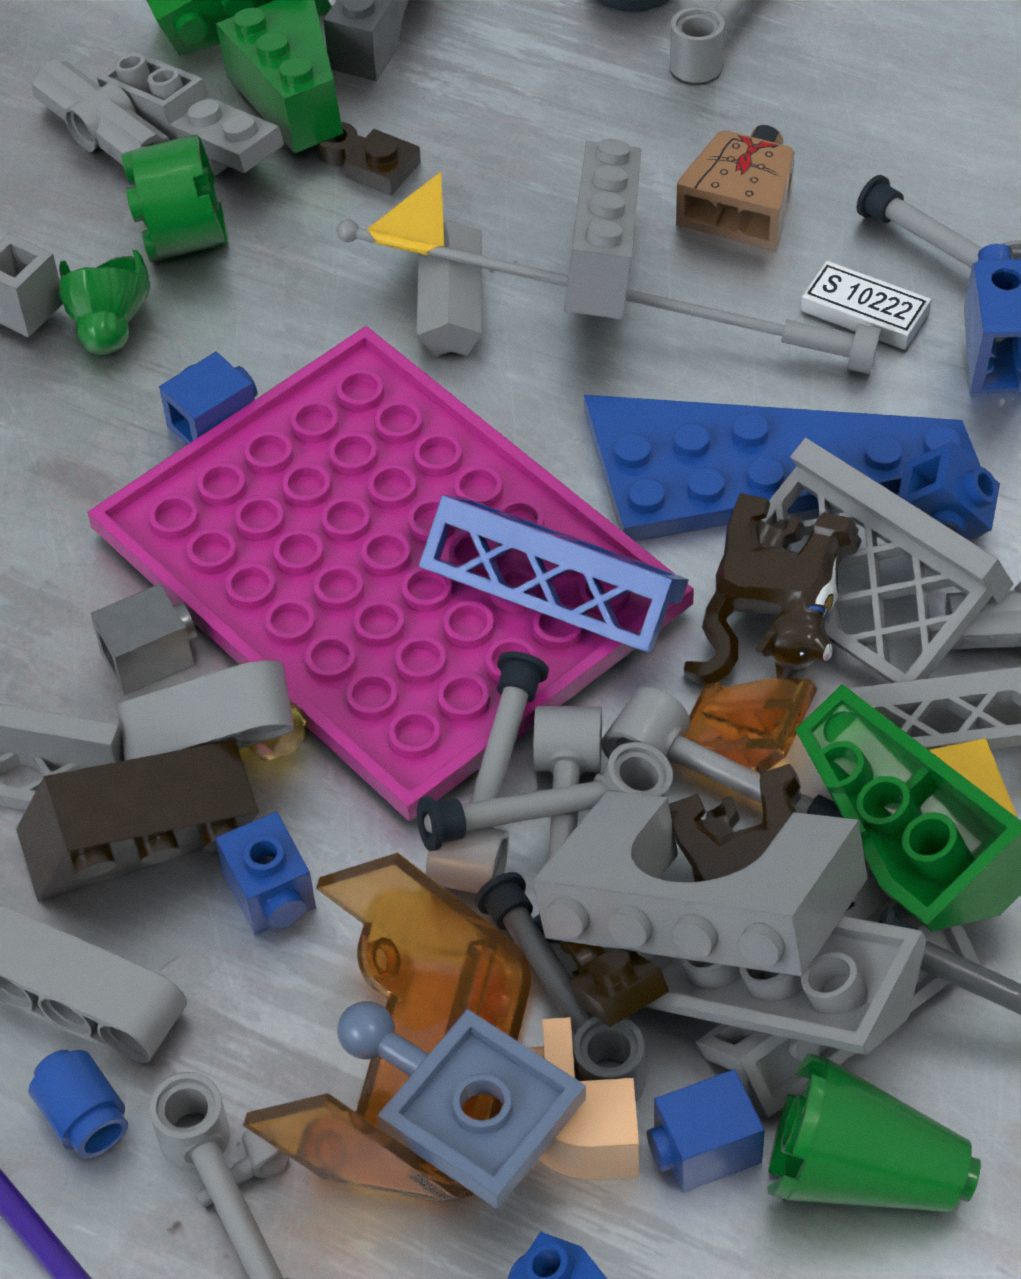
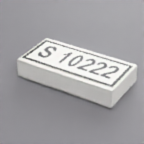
M826 261L802 295L801 311L855 332L858 323L881 328L879 341L906 350L930 314L932 299Z

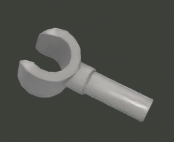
M264 1121L248 1128L242 1135V1142L247 1157L234 1163V1166L230 1168L237 1185L243 1181H248L253 1176L257 1178H271L280 1175L285 1171L289 1162V1152L283 1135L278 1132L274 1122ZM206 1187L196 1193L205 1208L213 1204Z

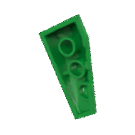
M841 684L795 729L843 818L859 820L864 857L879 886L887 896L929 931L933 932L1000 916L1021 895V820L845 685Z

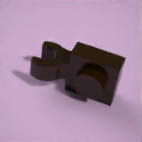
M567 941L559 943L561 949L573 958L578 969L571 972L573 978L569 980L578 1005L609 1027L670 992L661 968L637 952L616 950L605 953L600 946Z

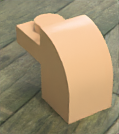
M571 1017L542 1019L543 1046L529 1047V1049L575 1078ZM634 1078L580 1081L586 1085V1100L539 1157V1160L558 1173L578 1179L639 1177V1136Z

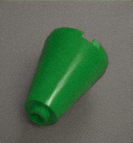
M807 1054L795 1075L808 1078L809 1080L802 1096L788 1094L774 1138L768 1173L781 1176V1178L767 1186L768 1194L786 1201L941 1212L953 1211L959 1199L966 1202L971 1200L978 1184L981 1161L971 1156L972 1145L970 1140L830 1059L814 1054Z

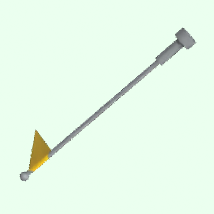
M441 171L368 229L359 228L357 223L350 219L341 221L337 226V235L344 242H353L356 239H360L374 244L567 287L568 275L444 247ZM627 289L626 301L782 336V343L848 357L847 370L869 375L872 371L881 334V328L859 323L855 335L788 319H786L785 325L630 289Z

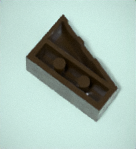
M230 740L46 775L38 786L16 831L39 902L203 849L206 852H216L218 849L215 837L252 822L259 813L236 741Z

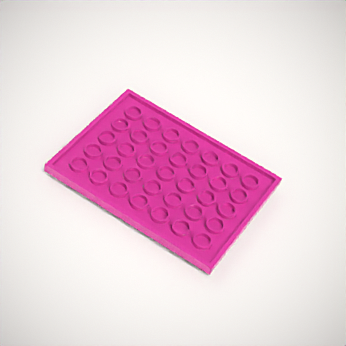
M368 326L363 327L87 512L91 528L154 586L161 584L174 605L182 602L187 608L192 621L239 665L263 660L284 663L291 713L409 822L417 817V805L421 797L431 796L436 802L480 768L501 698V694L497 691L501 675L497 662L502 653L510 651L527 653L541 659L549 667L548 677L545 681L539 683L535 699L526 703L516 737L517 740L534 727L536 706L563 705L636 649L419 567L442 495L460 496L675 574ZM451 525L440 559L462 566L479 557V552L470 532ZM486 538L490 550L503 545ZM514 549L495 559L504 581L508 585L518 587L537 577L527 554L523 551ZM542 559L547 571L560 566ZM484 565L473 570L476 573L489 577ZM571 570L552 580L562 605L575 609L595 599L582 573ZM599 580L605 593L617 588L615 585ZM687 584L681 603H670L668 605L660 629L693 605L694 588ZM541 586L530 591L532 594L546 598ZM630 591L609 601L619 625L639 634L641 633L652 599ZM599 607L586 613L604 620Z

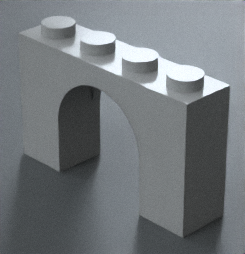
M606 791L533 879V885L544 935L547 939L803 977L868 878L859 820L793 812L766 851L749 866L730 875L707 881L672 882L661 880L662 875L678 856L668 797Z

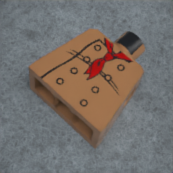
M769 125L757 126L750 136L730 131L718 132L677 182L676 225L777 251L792 192L795 152L790 146L783 145V137L780 132Z

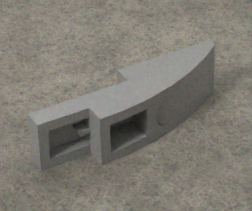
M136 51L119 58L115 62L114 67L97 77L100 87L107 83L118 85L131 100L136 114L169 137V140L198 134L202 139L215 176L227 167H232L245 173L285 145L278 125L209 97L203 78Z

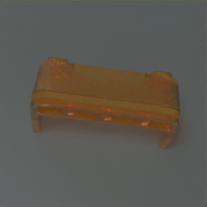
M399 853L319 877L316 889L364 924L357 946L358 966L369 986L388 999L385 1008L394 1020L395 1033H398L430 1054L464 1012L469 1009L518 1041L531 988V971L523 951L516 943ZM381 1056L370 1060L356 1112L329 1093L246 1113L243 1123L244 1127L322 1179L439 1202L466 1198L474 1194L379 1129L377 1115L409 1078L408 1075L382 1059ZM479 1094L469 1098L464 1103L462 1111L472 1119L488 1120L500 1113L502 1103L491 1095Z

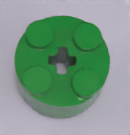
M198 134L121 154L127 180L130 186L136 185L126 189L129 208L134 221H143L148 228L142 231V237L148 259L151 263L216 247L219 244L228 242L222 204L217 201L213 185L216 184L206 149Z

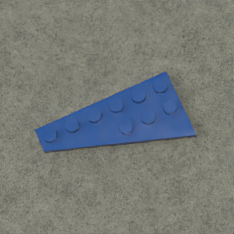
M584 395V412L618 527L635 542L726 526L730 521L740 493L770 500L795 469L796 464L790 456L805 437L896 495L899 494L905 462L951 441H954L980 465L962 420ZM803 490L789 507L788 514L819 509L818 498Z

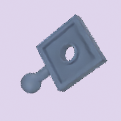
M361 1001L349 1006L343 1012L338 1022V1039L348 1054L355 1058L366 1060L381 1056L382 1059L409 1076L408 1080L377 1115L379 1129L496 1209H499L586 1100V1085L469 1009L464 1012L430 1054L398 1033H395V1023L391 1014L385 1007L376 1002ZM479 1094L491 1095L497 1098L503 1105L500 1113L488 1120L472 1119L462 1111V1107L469 1098Z

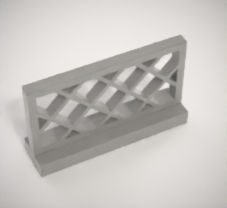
M805 437L790 456L796 464L795 469L769 500L770 507L767 518L761 520L772 526L779 519L788 520L789 507L800 493L806 490L818 498L819 516L823 512L831 513L830 507L840 512L835 515L849 517L855 525L858 524L865 529L866 548L857 550L854 554L843 556L838 569L868 563L871 589L842 595L838 594V598L829 613V621L826 620L824 623L826 635L832 643L891 683L928 678L986 603L992 600L999 604L1014 585L996 557ZM818 518L802 521L805 526L804 536L812 534ZM877 537L888 544L877 545ZM791 545L788 546L787 550L791 551ZM906 555L912 559L913 580L882 586L879 560ZM924 567L936 575L925 577ZM954 586L967 594L953 614L930 618L927 591ZM916 594L919 621L886 627L883 601ZM872 603L875 630L851 635L842 631L841 609ZM933 632H938V633L935 635V637L932 639V633H933ZM921 635L922 653L906 673L890 663L888 641ZM876 644L877 654L866 646Z

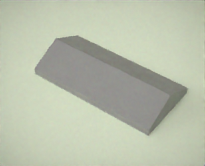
M843 916L803 977L640 952L641 956L661 968L670 991L645 1007L868 1055L908 1020L927 939L921 930Z

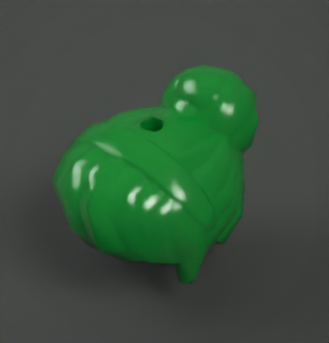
M133 250L134 257H115L96 268L84 267L71 271L66 261H61L59 264L61 276L59 280V297L64 304L66 313L77 323L78 340L90 353L109 355L118 352L128 341L130 332L128 322L142 308L150 292L151 284L146 265L138 250Z

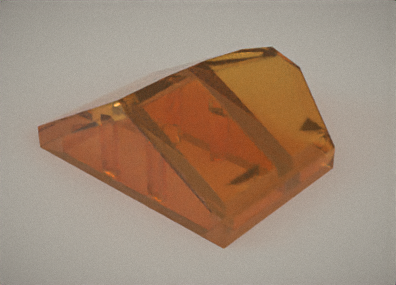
M799 678L763 679L724 688L719 682L706 684L689 715L690 727L684 737L758 773L766 772L787 756L797 734L795 729L803 722L817 692V688L809 678H803L802 680Z

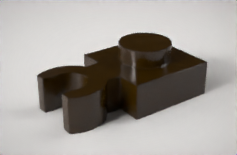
M341 122L343 134L335 137V142L337 143L326 140L318 144L319 158L322 162L331 166L344 165L347 178L391 196L421 163L419 146L377 129H373L365 138L358 135L357 130L345 122Z

